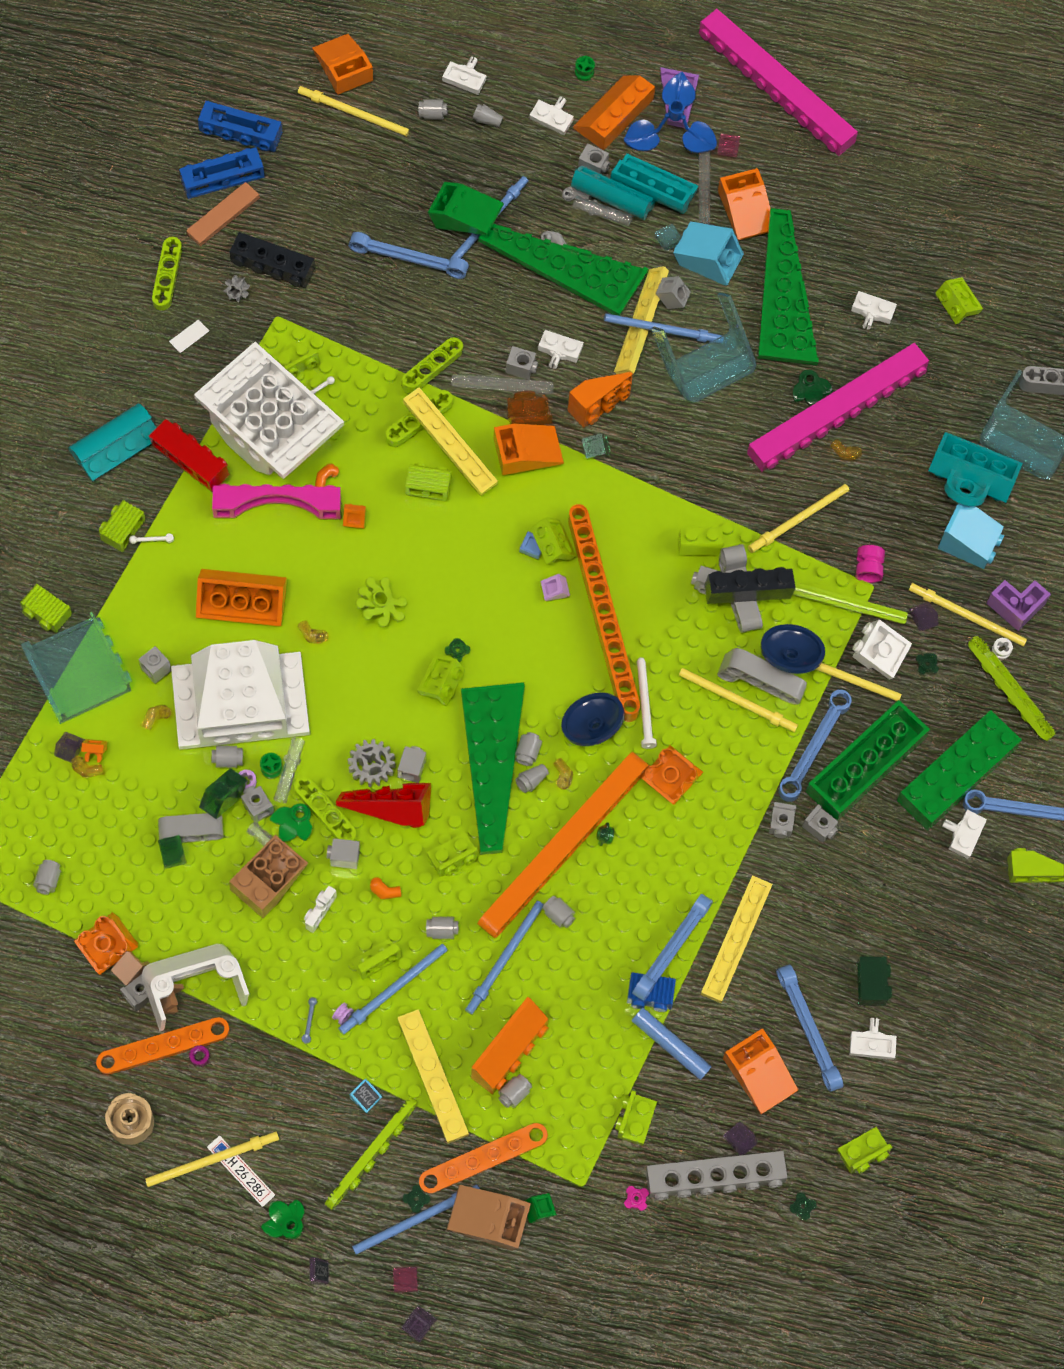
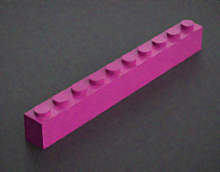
M718 9L714 10L700 22L699 34L705 41L711 43L717 52L722 53L728 58L732 65H736L746 77H749L756 83L759 89L764 90L774 102H778L788 114L794 116L801 126L810 130L816 139H820L831 152H835L840 156L856 142L858 134L856 129Z
M915 343L911 344L750 443L747 454L761 472L767 468L769 470L774 468L780 460L788 459L794 455L796 450L808 447L814 439L824 437L830 429L834 427L839 428L844 424L845 420L850 417L855 418L864 408H871L882 397H889L898 387L903 388L910 383L911 379L923 376L927 372L928 358Z

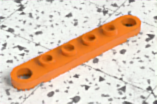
M220 1017L104 1051L97 1057L96 1065L101 1073L107 1075L188 1052L197 1045L207 1046L223 1041L229 1035V1025L225 1019ZM216 1024L224 1026V1032L220 1035L212 1033L211 1029ZM104 1058H113L115 1061L114 1065L111 1068H104L102 1066Z
M539 1123L528 1125L423 1172L419 1178V1185L424 1192L429 1194L455 1185L542 1146L548 1137L547 1130ZM533 1129L542 1131L543 1137L540 1141L535 1142L530 1139L529 1135ZM429 1175L437 1178V1185L434 1188H427L424 1184L425 1178Z

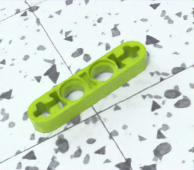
M176 237L166 238L162 246L152 294L153 305L160 311L170 307L182 253L181 241ZM172 245H176V247L173 248V255H171L169 247H171ZM167 261L174 262L172 268H165L163 265ZM162 279H169L171 283L168 286H162L160 281ZM161 292H163L165 300L159 303L158 300L161 299Z
M454 337L447 339L404 374L401 383L402 389L406 393H412L420 387L421 389L462 355L463 342ZM440 356L443 357L445 361L442 363H438L434 360V358ZM428 368L431 372L425 375L420 372V369Z
M440 390L429 398L435 407L438 405V410L441 414L447 412L453 405L452 394L446 390ZM440 398H442L443 400L447 398V403H440ZM409 412L387 428L386 441L391 446H399L424 427ZM409 420H414L417 425L414 428H408L405 423ZM394 433L396 435L399 433V438H391V434Z
M306 776L299 777L294 784L296 795L309 807L310 811L335 839L356 841V829L312 779ZM300 784H309L308 790L311 793L310 797L306 790L303 789L300 791ZM316 798H321L325 803L323 807L315 808L312 805V801ZM336 814L339 819L337 823L330 824L326 821L327 816ZM341 825H342V829H343L345 832L348 833L349 831H351V833H350L351 838H349V839H348V837L342 838V837H343V833H342V831H341L340 828H339Z

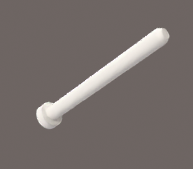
M638 658L637 668L644 732L641 746L644 749H651L656 747L657 743L652 735L646 662L644 658Z

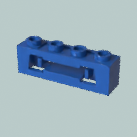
M205 101L198 118L199 131L204 134L219 136L225 140L237 141L246 146H255L263 151L275 152L283 133L281 121ZM214 110L225 112L226 115L214 112ZM257 122H261V123L267 124V125H269V127H268V126H264V125L257 124Z
M256 147L246 148L233 154H225L216 159H207L201 163L186 165L179 169L187 199L265 178L264 167ZM251 172H252L251 175H248V176H245V177H241V178H240V175H244V174H247V173H251ZM208 185L206 188L195 190V188Z

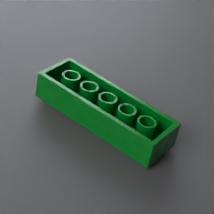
M898 700L808 783L806 793L838 821L926 739L930 728Z
M990 710L899 794L897 802L929 831L969 791L973 790L1018 748L1022 739Z

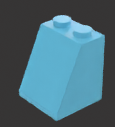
M691 221L687 229L684 230L683 236L673 252L680 266L726 286L744 255L733 229Z
M958 503L945 529L938 549L984 569L987 563H992L996 552L993 551L995 545L999 547L1004 538V535L1001 534L1004 526L976 506H966Z

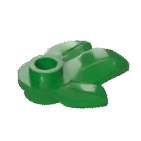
M295 804L291 808L281 807L270 817L271 822L280 825L279 838L283 842L291 841L296 836L306 841L312 833V825L309 821L311 811L305 804ZM302 812L304 816L302 818L296 817V814Z
M297 1199L292 1201L289 1206L281 1201L271 1202L269 1205V1216L271 1219L261 1225L262 1230L273 1238L281 1236L288 1239L298 1238L304 1228L301 1221L305 1213L304 1206ZM291 1224H295L293 1229H288Z

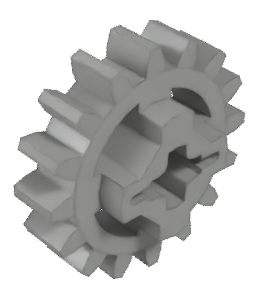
M372 739L371 744L363 740V746L356 744V751H350L352 758H348V764L351 765L349 766V773H353L354 780L360 778L361 785L366 781L368 782V787H371L372 782L380 786V780L387 782V775H393L391 768H395V762L392 761L395 759L394 753H390L389 746L383 748V741L377 745L375 744V739ZM381 755L386 759V764L381 760ZM357 762H359V765L363 766L362 771L359 770Z

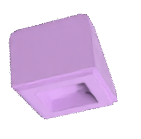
M556 574L541 581L545 601L570 596L567 580L564 576Z

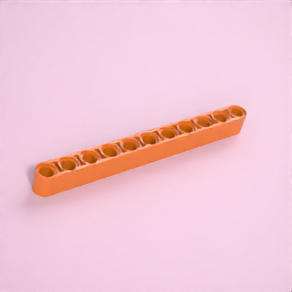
M576 504L569 510L568 524L614 696L623 705L625 711L624 721L632 722L639 715L640 702L589 513L584 505ZM580 515L583 518L575 519L573 516ZM586 534L588 537L581 538L578 535ZM589 552V553H591L593 556H591V557H586V556L583 555V554ZM594 571L597 572L598 575L591 576L589 572ZM599 590L602 591L603 594L596 595L594 591ZM604 609L609 613L601 614L599 610ZM605 629H612L614 632L611 633V634H608V633L604 632V630H605ZM616 648L619 650V652L612 653L609 651V649ZM620 667L624 669V672L618 673L614 669ZM627 687L630 691L622 692L619 688ZM631 706L635 711L628 712L625 710V707Z
M631 752L483 914L477 924L494 939L497 938L634 787L650 765L634 752Z

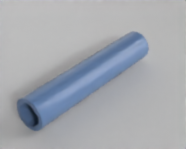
M643 1007L631 1020L699 1080L712 1067Z

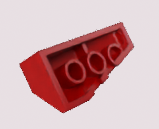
M431 783L402 784L403 788L390 789L389 786H383L382 789L376 792H371L370 789L341 792L336 800V806L402 826L417 828L424 826L429 817Z

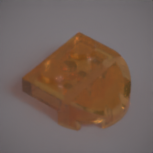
M535 391L516 392L514 398L507 399V417L510 424H552L548 397L546 395H542V397L536 396Z

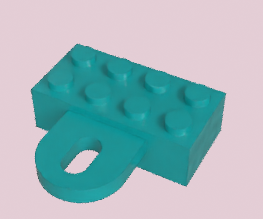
M945 432L928 471L938 477L947 479L944 490L951 499L966 506H979L983 504L987 495L991 496L994 500L1006 503L1023 463ZM960 488H966L970 490L971 493H964L960 490Z

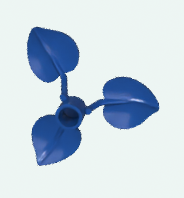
M683 72L671 78L663 89L662 99L669 107L668 113L665 114L657 129L654 130V125L650 121L638 120L629 127L624 137V142L632 149L650 151L659 144L660 139L656 133L661 130L667 119L670 118L673 121H683L687 132L683 134L682 142L690 152L703 153L712 151L717 146L715 134L706 123L696 121L690 128L687 124L684 109L694 102L695 89Z

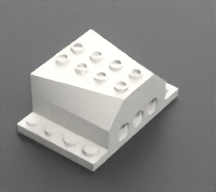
M256 342L250 345L194 394V398L209 411L211 423L231 449L254 470L268 475L275 471L282 479L288 476L344 426V421Z
M250 640L210 645L191 655L192 664L171 666L179 750L310 735L301 652L279 654L278 646Z

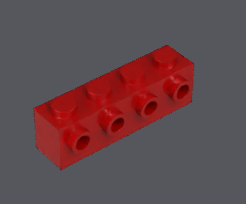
M165 419L149 435L154 448L211 492H213V486L220 485L230 475L227 469L228 464L223 458L215 457L207 446L198 444L193 435L185 434L182 428L175 422L172 424Z

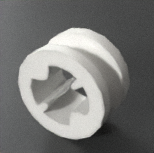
M1007 638L997 639L992 647V651L999 659L1008 658L1013 649L1011 641ZM1006 646V650L1001 652L998 650L999 647Z

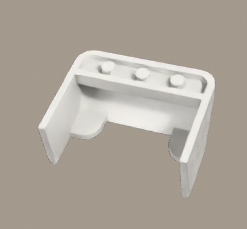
M214 944L153 962L144 967L142 980L159 1031L164 1030L166 1023L160 999L171 995L174 988L173 982L216 969L221 977L232 978L242 1006H246L249 992L239 963L226 946Z

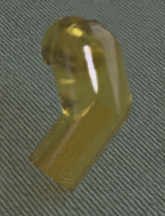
M839 439L830 445L843 460H855L862 455V450L859 447H844Z
M306 620L298 624V628L307 642L319 644L327 641L328 633L325 630L311 629Z
M157 705L149 708L141 726L151 730L155 720L170 717L171 709L166 705Z
M76 756L72 759L73 770L82 777L87 778L104 774L102 763L90 766L83 761L81 756Z
M559 758L553 765L560 772L556 782L557 786L564 790L571 786L573 771L562 758Z

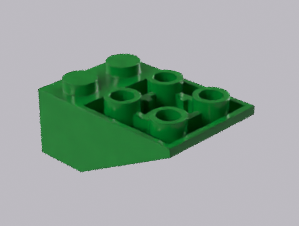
M444 182L428 214L438 229L488 235L504 203L463 184Z

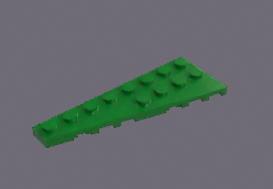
M770 208L758 358L817 366L819 357H817L816 341L813 336V325L808 310L809 304L805 283L802 278L798 247L795 242L791 210Z
M493 224L488 235L481 234L478 242L617 316H621L649 271L647 267L640 268L631 265L630 262L625 261L623 263L612 260V257L598 256L592 254L591 251L567 244L559 245L552 243L549 239H538L532 237L531 234L517 233L511 231L510 228Z
M524 682L461 689L480 855L503 852L525 689Z

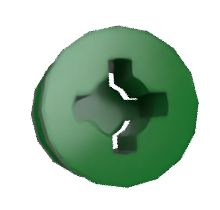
M581 56L576 60L575 76L577 79L589 81L593 78L594 60L589 56Z
M267 753L262 756L260 767L264 777L275 779L281 775L282 761L277 754Z

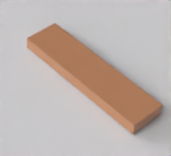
M245 182L186 230L187 235L201 247L256 202L260 195Z

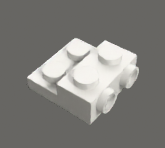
M881 620L869 622L862 630V633L865 634L862 640H858L853 646L852 650L855 653L852 657L868 669L874 668L886 678L892 679L912 643Z

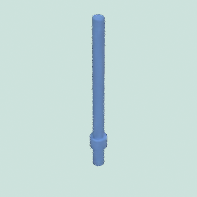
M522 176L514 186H511L506 191V195L501 200L504 205L500 213L512 200H515L520 195L521 189L528 183V179L525 176ZM472 233L451 258H462L481 234Z
M607 313L604 316V322L695 338L700 342L722 343L723 335L708 333V330L699 329L697 331Z
M536 901L482 985L478 986L474 991V997L465 1009L469 1014L473 1015L480 1002L484 1001L488 996V990L542 910L543 904L540 901Z
M441 944L361 1010L357 1009L353 1012L351 1018L338 1028L339 1031L344 1035L355 1025L363 1023L366 1020V1016L448 951L445 945Z
M477 1184L472 1186V1188L479 1189ZM457 1192L451 1194L452 1197L352 1246L355 1254L357 1255L453 1207Z

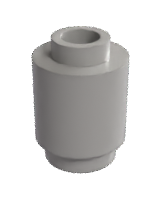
M424 99V101H419V118H424V120H443L444 116H447V103H444L443 99Z
M527 732V734L521 735L515 753L517 756L516 762L525 766H532L533 762H536L542 744L537 734Z
M216 746V750H212L211 763H216V768H237V766H242L243 748H237V746Z
M43 860L42 864L39 865L33 884L38 893L48 895L55 892L61 873L59 869L60 864L52 860Z
M552 896L542 907L545 915L559 928H568L575 920L573 917L575 911L561 898Z
M454 916L432 917V919L426 920L427 937H432V939H454V934L459 933L458 921H454Z
M521 1074L517 1077L514 1076L498 1092L500 1095L499 1101L506 1108H515L530 1093L531 1083Z

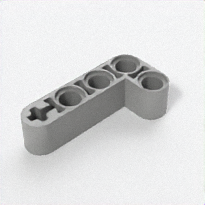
M1028 366L1023 370L1019 380V387L1026 392L1064 395V369Z
M743 544L721 549L719 566L722 572L747 571V556ZM756 601L731 602L741 633L762 628V618Z
M739 648L732 649L724 655L717 674L718 677L728 682L742 679L791 704H800L807 685L805 680L791 673L781 671L769 662Z

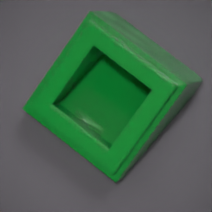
M550 1193L532 1196L525 1200V1202L531 1203L527 1215L529 1223H535L557 1215Z

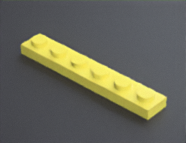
M664 266L649 269L633 319L652 322L660 300L656 295V291L662 278L667 277L669 272ZM629 326L614 370L616 374L627 372L634 374L649 330Z
M420 387L403 398L405 406L480 496L497 485L498 481Z
M752 875L703 987L702 996L722 1003L773 884Z
M419 1009L397 1017L447 1144L469 1136Z

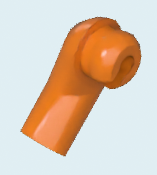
M331 463L324 466L317 473L315 487H325L327 478L329 476H337L339 468Z
M378 877L371 880L370 889L380 899L401 897L400 886L387 887L382 882V879Z

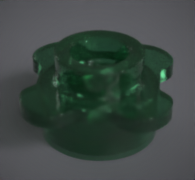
M460 638L453 639L450 645L445 647V654L452 656L459 662L462 661L466 654L470 653V647Z
M934 653L919 654L916 657V661L919 663L918 672L920 674H925L926 672L935 674L938 672L937 656Z
M606 822L605 825L598 828L597 840H599V846H602L603 843L610 845L614 837V828L609 827V823Z
M414 1185L411 1192L403 1195V1202L409 1205L412 1212L419 1213L421 1208L430 1202V1196L424 1194L419 1185Z
M798 1193L796 1201L790 1205L789 1209L791 1213H795L802 1220H808L811 1211L817 1207L815 1200L806 1198L804 1193Z

